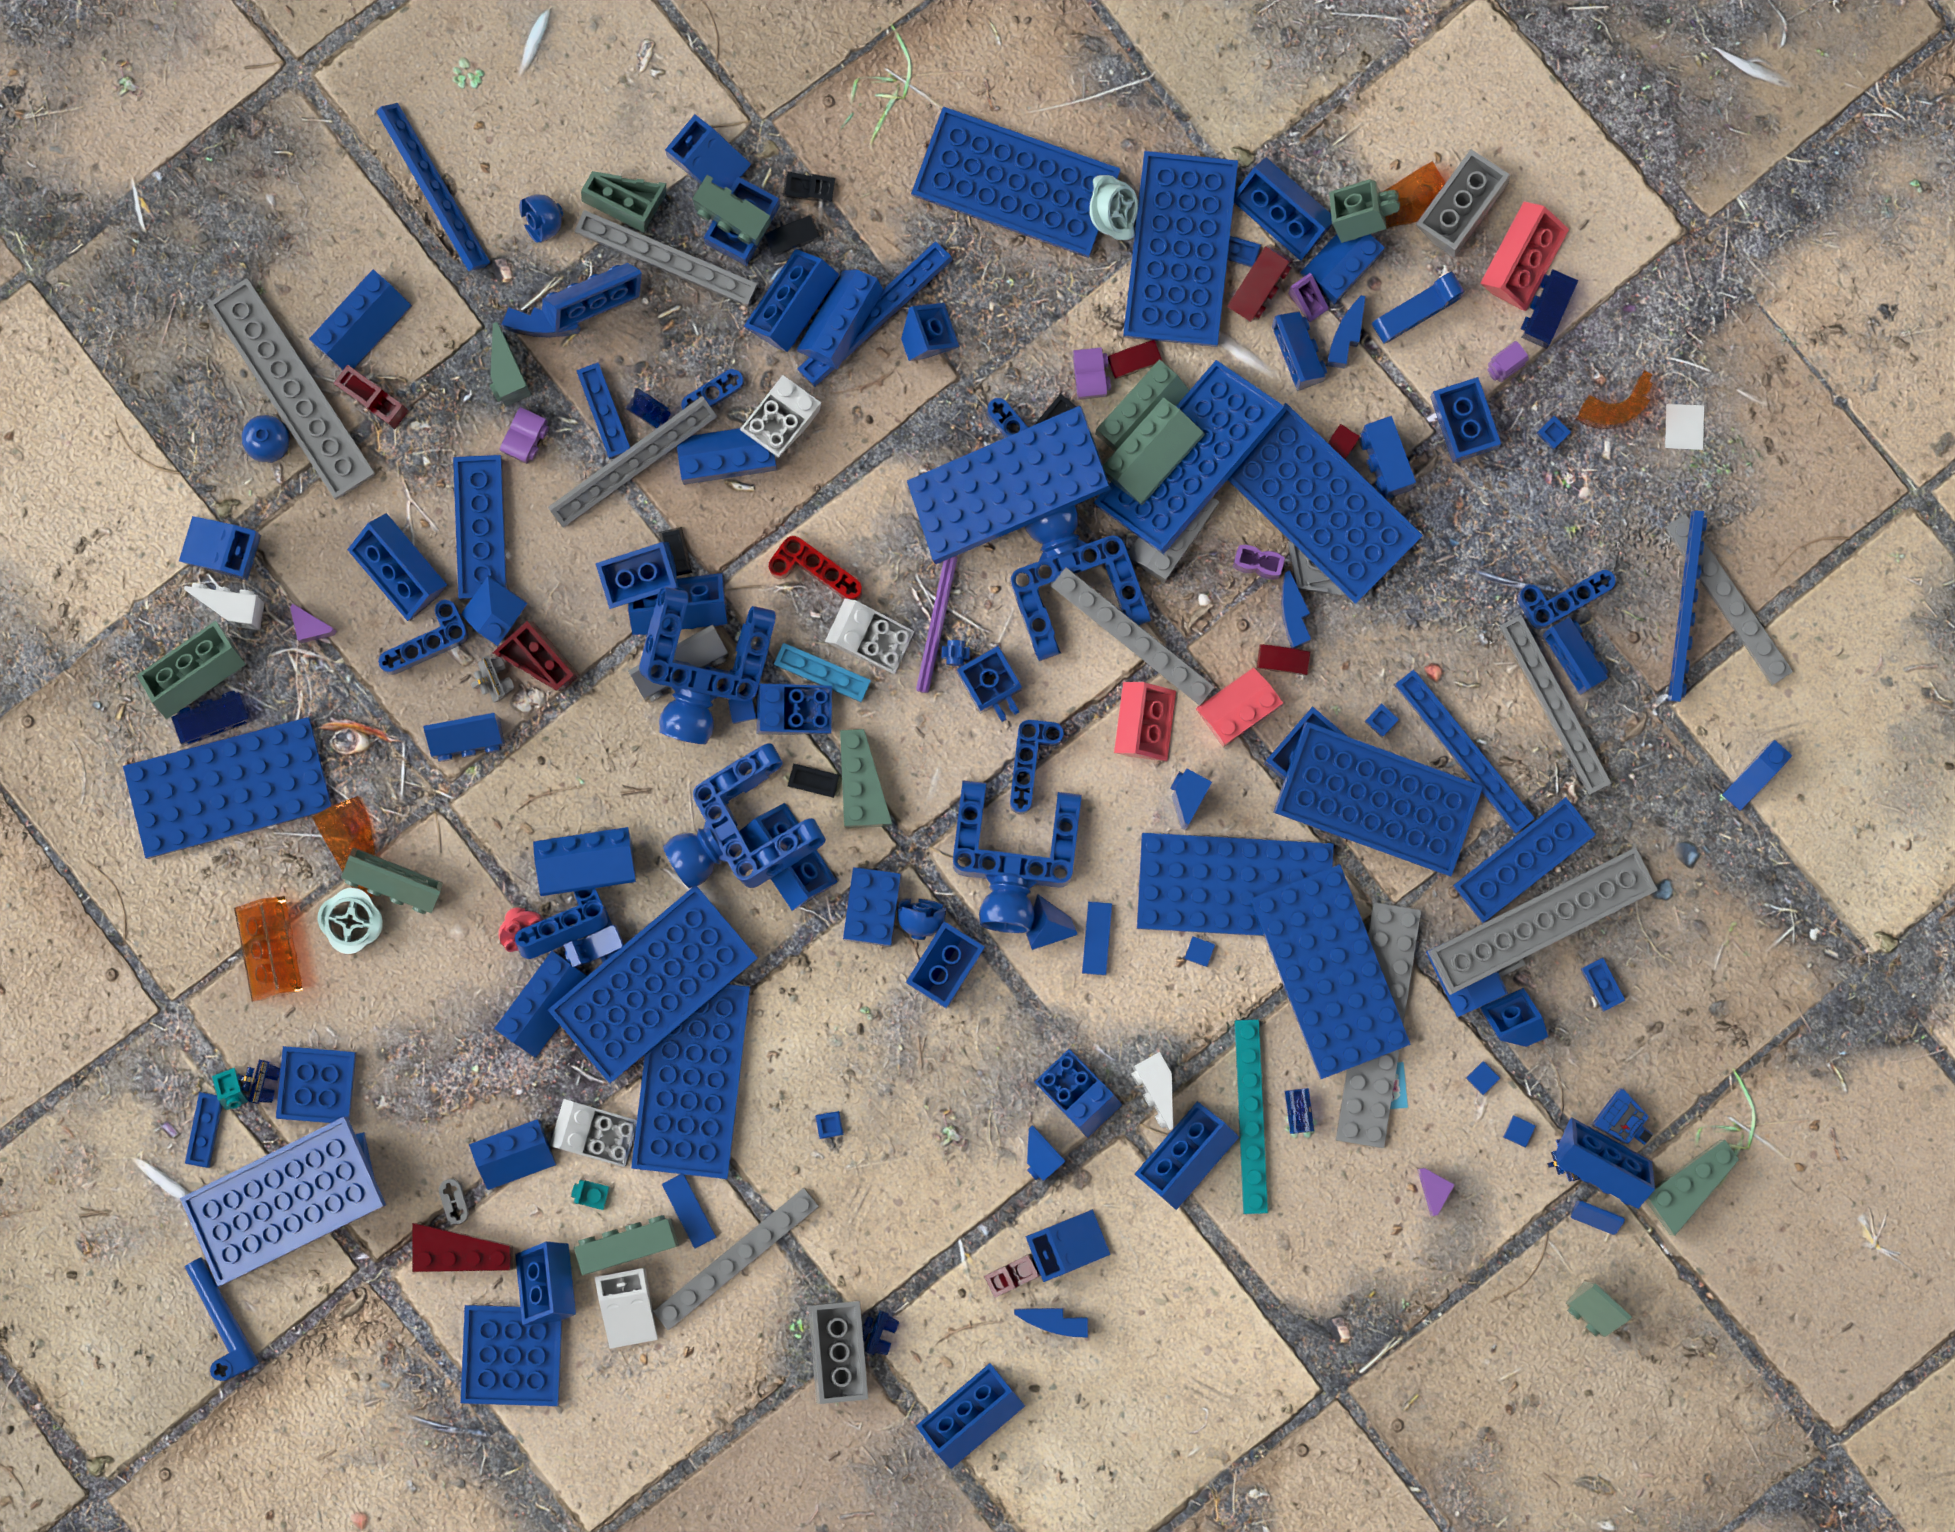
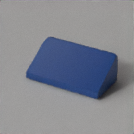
M1579 1200L1576 1201L1571 1213L1572 1219L1612 1235L1617 1234L1625 1221L1621 1216Z

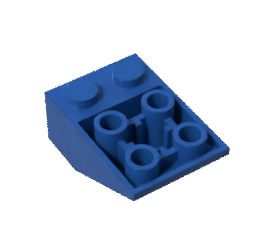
M696 114L665 149L666 156L697 182L702 184L706 175H709L713 178L712 183L723 189L725 187L731 189L736 178H741L751 166L749 161Z
M192 516L179 562L248 581L261 535L257 531Z
M762 683L758 686L756 734H831L832 686Z
M1070 1049L1034 1081L1087 1138L1122 1106L1116 1096Z
M1093 1209L1025 1236L1043 1282L1111 1255Z

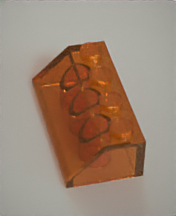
M285 896L263 898L235 907L234 911L251 1001L255 1002L302 991V978L299 972L298 957L295 951L293 930L290 925L289 909Z

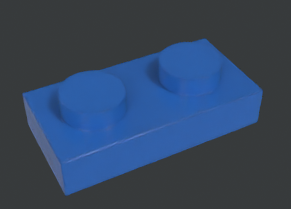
M1604 958L1581 968L1603 1012L1625 1001Z

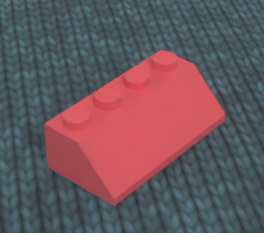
M1523 202L1480 284L1494 296L1526 311L1569 229L1545 206Z

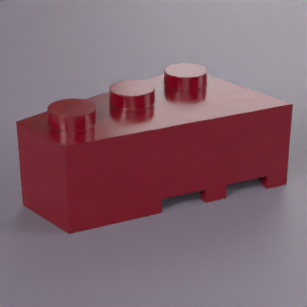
M1271 244L1265 246L1227 307L1250 322L1255 318L1259 320L1266 310V307L1263 305L1268 298L1273 299L1279 289L1277 284L1281 278L1285 279L1292 269L1290 265L1294 259Z
M526 621L492 652L556 691L565 690L580 676L532 621Z

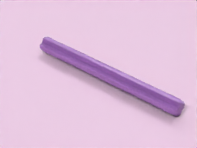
M957 556L943 562L916 690L921 693H928L930 689Z

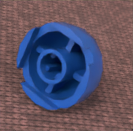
M542 194L531 195L520 200L521 218L526 216L528 224L524 225L525 229L536 243L547 241L560 231L563 210L559 203H555L552 198Z
M259 415L250 419L244 426L241 434L242 445L246 453L255 461L273 463L281 459L288 451L290 433L286 425L278 418L269 415Z
M911 899L901 900L898 904V921L905 932L911 934V937L916 940H925L926 936H932L937 933L945 921L946 907L943 908V904L927 899H919V903H911Z

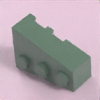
M592 171L581 190V200L645 233L666 196V183L644 182L643 179L632 180L622 178L619 175Z
M706 175L692 198L695 210L698 211L697 215L706 221L714 220L718 223L717 226L727 233L733 231L738 234L739 240L748 245L751 242L758 245L771 223L770 215L746 199L743 201L731 194L732 190L725 187L723 189L712 183L713 178Z

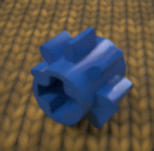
M948 640L947 646H942V659H947L946 665L963 666L964 660H970V647H965V641Z

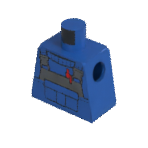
M1622 1088L1614 1093L1591 1123V1126L1624 1144H1629L1634 1137L1645 1145L1653 1135L1643 1126L1649 1118L1648 1115Z

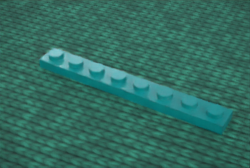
M1259 1019L1235 1020L1243 1214L1268 1213Z

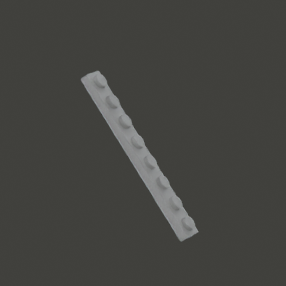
M586 210L583 211L575 229V233L747 307L758 286L755 282Z
M701 396L548 507L561 526L565 527L711 422L717 415L704 397Z
M1686 514L1664 528L1684 558L1686 556L1690 523ZM1704 542L1703 554L1699 555L1698 565H1701L1699 580L1772 686L1793 671Z
M1067 567L1051 584V587L1199 706L1214 689V685Z
M1522 615L1500 625L1499 628L1588 794L1591 795L1610 785V779Z
M804 1188L801 1189L655 1309L653 1313L666 1329L670 1330L819 1206Z

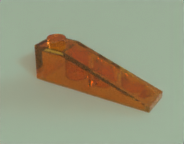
M1433 161L1384 190L1397 191L1399 193L1397 201L1400 202V210L1398 212L1385 216L1387 229L1389 227L1418 222L1443 188L1445 181Z
M359 796L332 805L312 816L342 872L353 847L376 856L370 817ZM360 885L358 887L351 886L352 888H358L363 890L369 895L370 898L375 896L367 892L368 888H365Z

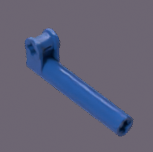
M202 1257L185 1265L184 1267L229 1352L212 1363L210 1367L211 1376L217 1381H227L260 1364ZM219 1364L228 1367L225 1371L226 1376L217 1374V1371L220 1369Z

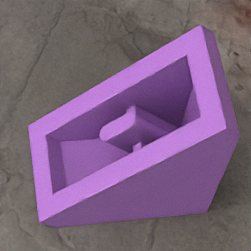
M1311 273L1290 287L1289 296L1309 322L1329 309Z
M291 605L290 609L297 640L300 643L336 634L337 631L296 605Z
M1426 1168L1417 1169L1430 1215L1436 1216L1442 1209L1454 1184Z

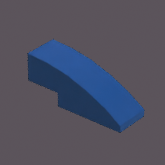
M1361 295L1343 317L1329 349L1326 366L1345 369L1349 346H1358L1365 296Z
M508 307L501 324L505 330L532 337H564L579 334L580 332L579 325L575 324L555 333L543 311L535 307L531 316Z
M1287 571L1283 577L1281 592L1282 617L1290 646L1296 649L1311 641V637L1302 620L1307 618L1310 612L1291 572Z
M1063 1308L1014 1309V1315L1042 1330L1058 1335L1088 1338L1087 1317L1063 1318Z

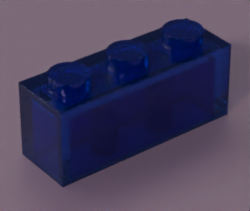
M1554 269L1551 270L1549 275L1544 274L1539 285L1540 288H1543L1540 296H1534L1529 307L1533 309L1530 318L1527 316L1524 318L1520 327L1524 331L1521 338L1547 349L1551 344L1579 280Z
M229 691L222 694V698L216 701L207 699L200 702L199 707L190 709V707L181 709L177 715L171 717L180 744L187 746L253 722L244 695L240 692Z

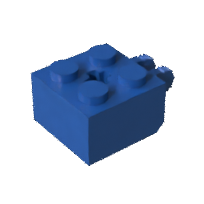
M999 646L957 669L960 680L980 714L993 707L1001 722L1007 720L1004 711L998 705L1004 700L1007 701L1012 713L1015 715L1019 713L1011 696L1022 691V686ZM986 675H989L990 678L992 676L996 678L993 680V685H986L984 683Z

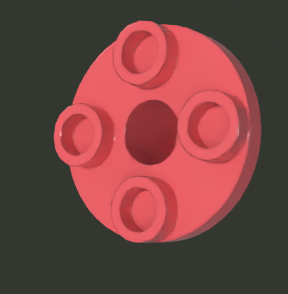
M516 907L510 909L506 913L505 921L500 926L498 932L499 940L506 951H519L515 942L516 933L525 927L544 920L543 917L536 912L525 911V908Z

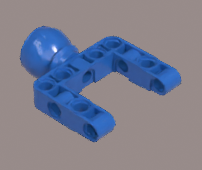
M1075 505L1025 526L1030 537L1042 544L1040 551H1043L1038 562L1015 570L1010 577V584L1038 661L1061 654L1038 587L1055 581L1065 567L1075 574L1104 563L1121 611L1138 625L1151 621L1123 540L1114 535L1091 543L1079 540L1080 536L1074 534L1078 526V512ZM1109 541L1117 543L1118 551L1116 554L1112 555L1106 551V544ZM1087 549H1092L1096 553V558L1091 563L1085 561L1083 557ZM1042 565H1047L1051 569V575L1047 579L1039 576L1038 570ZM1020 573L1026 574L1029 578V582L1025 587H1021L1016 583V577ZM1125 586H1131L1134 590V596L1130 600L1125 599L1122 595V589ZM1036 618H1041L1045 622V627L1041 632H1036L1032 628V622Z
M662 587L651 618L639 670L641 675L649 681L672 687L675 692L672 694L675 700L668 703L660 714L659 732L681 741L707 744L714 730L713 716L708 709L713 706L711 701L717 697L748 702L755 697L769 649L776 614L774 610L756 606L750 608L735 651H737L735 663L730 671L707 666L706 668L696 667L688 662L674 660L688 604V593L682 590ZM670 618V624L663 628L664 621ZM757 637L756 644L751 646L752 639ZM658 665L657 672L651 674L652 667ZM680 669L679 676L673 679L674 672ZM723 678L722 686L717 688L718 681ZM745 683L744 690L739 692L740 685Z
M768 743L760 746L695 787L693 798L706 821L704 828H699L697 834L690 832L677 834L663 845L669 862L689 889L704 883L712 874L714 864L720 865L722 861L729 863L734 875L746 887L755 888L797 863L825 843L826 839L813 818L800 822L752 851L747 840L737 828L738 823L727 805L729 804L728 801L742 792L747 793L782 766L783 762L773 744ZM752 769L750 774L745 775L748 770ZM711 794V797L705 801V798ZM722 813L718 819H715L717 814ZM794 844L791 850L786 851L789 845ZM742 850L741 855L735 857L736 853ZM753 869L752 873L746 876V873Z
M963 780L953 853V869L958 875L987 879L991 884L989 888L992 892L985 897L979 910L980 925L982 927L1004 933H1027L1031 930L1035 915L1033 905L1027 897L1031 893L1029 889L1034 885L1062 888L1071 881L1082 795L1058 792L1050 858L981 850L978 848L986 783ZM967 811H974L977 817L974 820H967L964 814ZM1067 822L1071 824L1072 829L1064 832L1060 829L1059 825ZM962 857H967L971 860V864L967 867H962L959 865L958 860ZM986 860H991L994 862L995 867L987 870L983 868L982 863ZM1039 866L1042 868L1043 873L1035 876L1030 872V868ZM1063 869L1066 871L1067 876L1059 879L1054 875V871Z

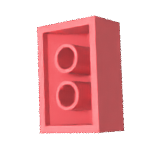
M1252 668L1198 706L1196 711L1222 747H1225L1279 709L1283 702L1264 677L1255 668Z
M1123 682L1114 753L1135 758L1167 761L1176 697L1175 690L1145 682Z

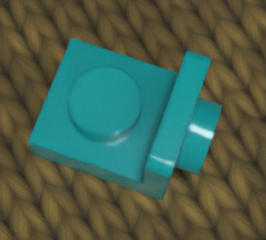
M235 1068L212 1076L218 1101L225 1110L236 1109L248 1102Z
M580 1179L579 1184H574L571 1197L575 1198V1204L604 1210L610 1187Z

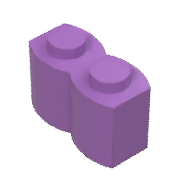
M1514 341L1491 358L1487 371L1493 380L1503 382L1525 366V362L1529 360V357L1521 345Z
M1102 347L1073 350L1078 400L1106 397L1107 391L1111 390L1110 377H1105L1104 367H1108L1107 353H1102Z
M520 407L499 450L526 464L529 460L533 461L539 450L536 447L539 439H544L549 430V426H547L548 421Z
M1240 545L1236 551L1233 567L1243 573L1256 572L1265 579L1275 580L1279 579L1285 558L1276 552H1261L1254 546Z

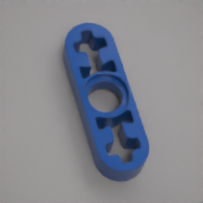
M735 369L727 370L688 394L682 400V410L689 406V401L695 402L699 399L697 395L700 393L711 408L733 395L743 386L744 381L741 373ZM732 375L733 378L738 377V379L736 380L737 385H727L725 387L727 392L723 393L722 387L718 384V382L722 381V384L724 385L728 383L729 376ZM710 387H715L719 390V396L714 400L706 397V391Z

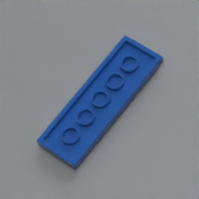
M501 455L453 457L459 600L472 599L488 575L507 588Z
M1565 797L1455 883L1453 887L1483 924L1596 834Z

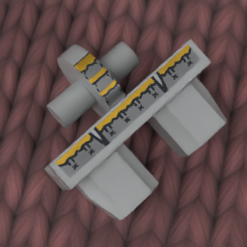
M488 655L478 662L480 670L474 672L476 681L471 683L473 689L480 688L483 695L490 693L494 703L500 701L514 689L512 680L509 677L500 681L496 673L505 670V664L501 657L490 659Z

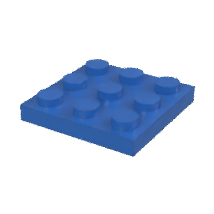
M283 1046L276 1119L332 1123L348 1116L350 1121L356 1052Z

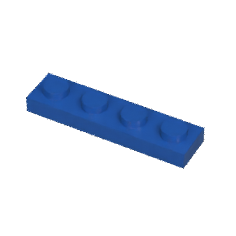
M599 362L578 369L576 372L610 460L620 456L630 448L601 367Z

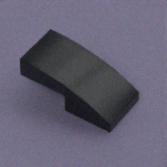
M787 172L783 196L811 201L832 202L835 178L816 174L809 176Z
M812 216L798 219L764 234L773 256L781 255L795 247H802L820 238Z

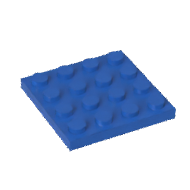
M465 1305L460 1403L559 1406L562 1320L522 1325L521 1307Z

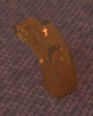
M1644 370L1629 398L1620 403H1606L1588 395L1575 420L1597 429H1614L1630 423L1645 409L1651 400L1643 396V394L1647 396L1653 385L1650 379L1653 374Z

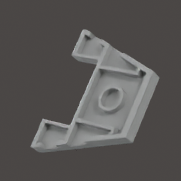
M1291 541L1288 542L1295 583L1299 590L1346 596ZM1369 590L1361 599H1371V590Z

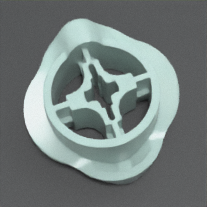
M1096 176L1093 179L1094 190L1090 201L1092 223L1100 232L1110 235L1116 240L1132 239L1135 236L1134 223L1138 211L1136 193L1128 184L1117 180L1113 176Z
M358 888L343 889L337 895L325 901L318 912L320 929L327 936L333 948L344 954H353L360 951L364 946L376 940L383 928L381 913L374 906L369 895ZM350 901L347 913L332 914L338 904ZM357 903L366 909L369 920L358 915ZM349 915H353V920H356V922H358L353 923L351 927H349L348 922L344 921L343 919L348 918ZM331 921L343 927V938L335 933ZM354 928H368L367 933L363 937L351 940Z

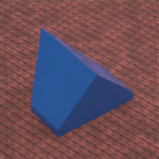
M1037 894L1033 907L1035 914L1031 930L1026 933L1031 949L1034 950L1078 935L1072 918Z

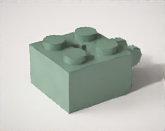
M1371 179L1329 192L1332 224L1341 243L1387 229L1385 216L1400 210V202L1397 201L1399 193L1395 190L1380 192L1376 181Z

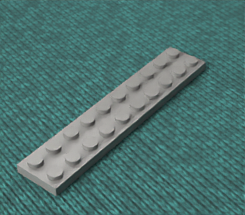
M248 278L207 303L334 499H339L376 475Z
M1635 847L1428 951L1449 995L1648 896L1658 889Z
M1374 902L1368 936L1401 1021L1404 1024L1421 910ZM1400 1049L1346 1070L1336 1141L1384 1148Z

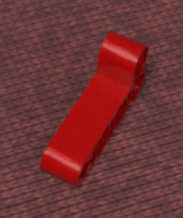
M787 537L769 561L770 573L776 579L786 578L795 566L798 565L843 599L857 601L861 598V583L800 537ZM791 543H798L800 545V550L795 554L787 550L788 545ZM812 556L820 560L818 566L814 568L806 564L808 558ZM776 562H784L786 569L781 573H777L773 570V566ZM834 570L838 572L839 577L836 581H828L826 574ZM844 577L846 578L844 582L847 586H856V594L852 592L849 595L847 594V588L841 584Z

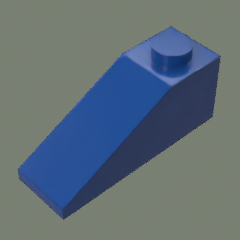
M1776 740L1769 742L1722 796L1736 809L1741 811L1777 774L1792 755Z

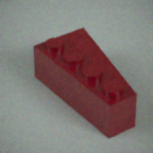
M412 1223V1272L513 1270V1245L420 1223Z

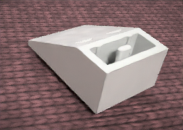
M782 375L740 430L779 458L820 411L821 402Z
M192 583V587H184L185 591L235 627L260 630L264 602L253 591L240 590L239 593L230 591V588L216 586V590H211L207 588V585Z
M844 599L825 642L852 656L895 674L914 631L856 600Z
M1158 1052L1133 1066L1134 1072L1131 1075L1137 1086L1142 1084L1146 1093L1143 1094V1097L1149 1107H1155L1158 1113L1155 1115V1118L1161 1129L1166 1127L1167 1131L1173 1129L1172 1073L1161 1053Z
M563 1099L550 1146L625 1167L635 1135L637 1120Z
M645 1268L595 1277L609 1348L658 1340Z

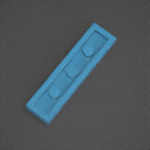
M786 643L782 644L774 662L776 667L818 685L832 686V691L862 703L871 683L870 679Z

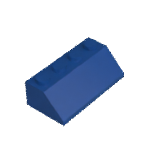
M1267 157L1254 166L1234 195V203L1300 261L1333 225L1331 213Z
M795 249L744 327L772 346L788 352L840 274L823 259Z
M629 263L615 265L602 274H594L581 283H573L560 292L549 293L542 300V311L554 332H559L640 296L642 273L640 269Z
M372 269L314 332L309 340L342 371L347 365L355 369L412 305L390 283Z
M857 269L842 270L796 349L797 352L838 370L883 292L878 279Z
M740 428L692 435L677 445L683 485L777 471L775 455L742 432Z
M387 513L368 522L347 549L407 621L411 620L433 602L447 586L445 581Z
M722 573L677 578L678 588L675 589L688 593V604L682 629H695L711 625L716 627L727 624ZM658 594L628 603L632 635L648 634ZM670 618L664 621L663 628L670 624Z
M783 803L756 817L739 832L747 840L752 851L799 823L786 803ZM794 844L789 845L786 851L791 850ZM817 850L771 878L792 911L806 904L838 882Z
M628 827L533 841L534 861L540 896L636 882L633 844Z
M551 951L494 1029L536 1058L560 1026L548 1009L585 979L587 975L576 967H572V964L554 951Z
M1197 1101L1136 1171L1135 1175L1177 1210L1236 1142L1239 1136L1225 1122Z
M1572 1117L1570 1118L1556 1150L1557 1165L1562 1170L1579 1176L1582 1181L1599 1187L1602 1192L1619 1198L1624 1204L1639 1209L1655 1190L1652 1161Z
M989 1363L918 1423L916 1427L935 1453L952 1469L1023 1409L1025 1405L991 1363Z

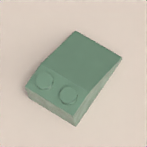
M498 322L493 323L490 376L493 383L490 384V388L497 401H502L505 407L531 396V393Z
M1584 1282L1566 1301V1304L1570 1307L1567 1311L1577 1320L1582 1318L1587 1323L1585 1328L1595 1337L1598 1334L1606 1337L1632 1318L1596 1283Z

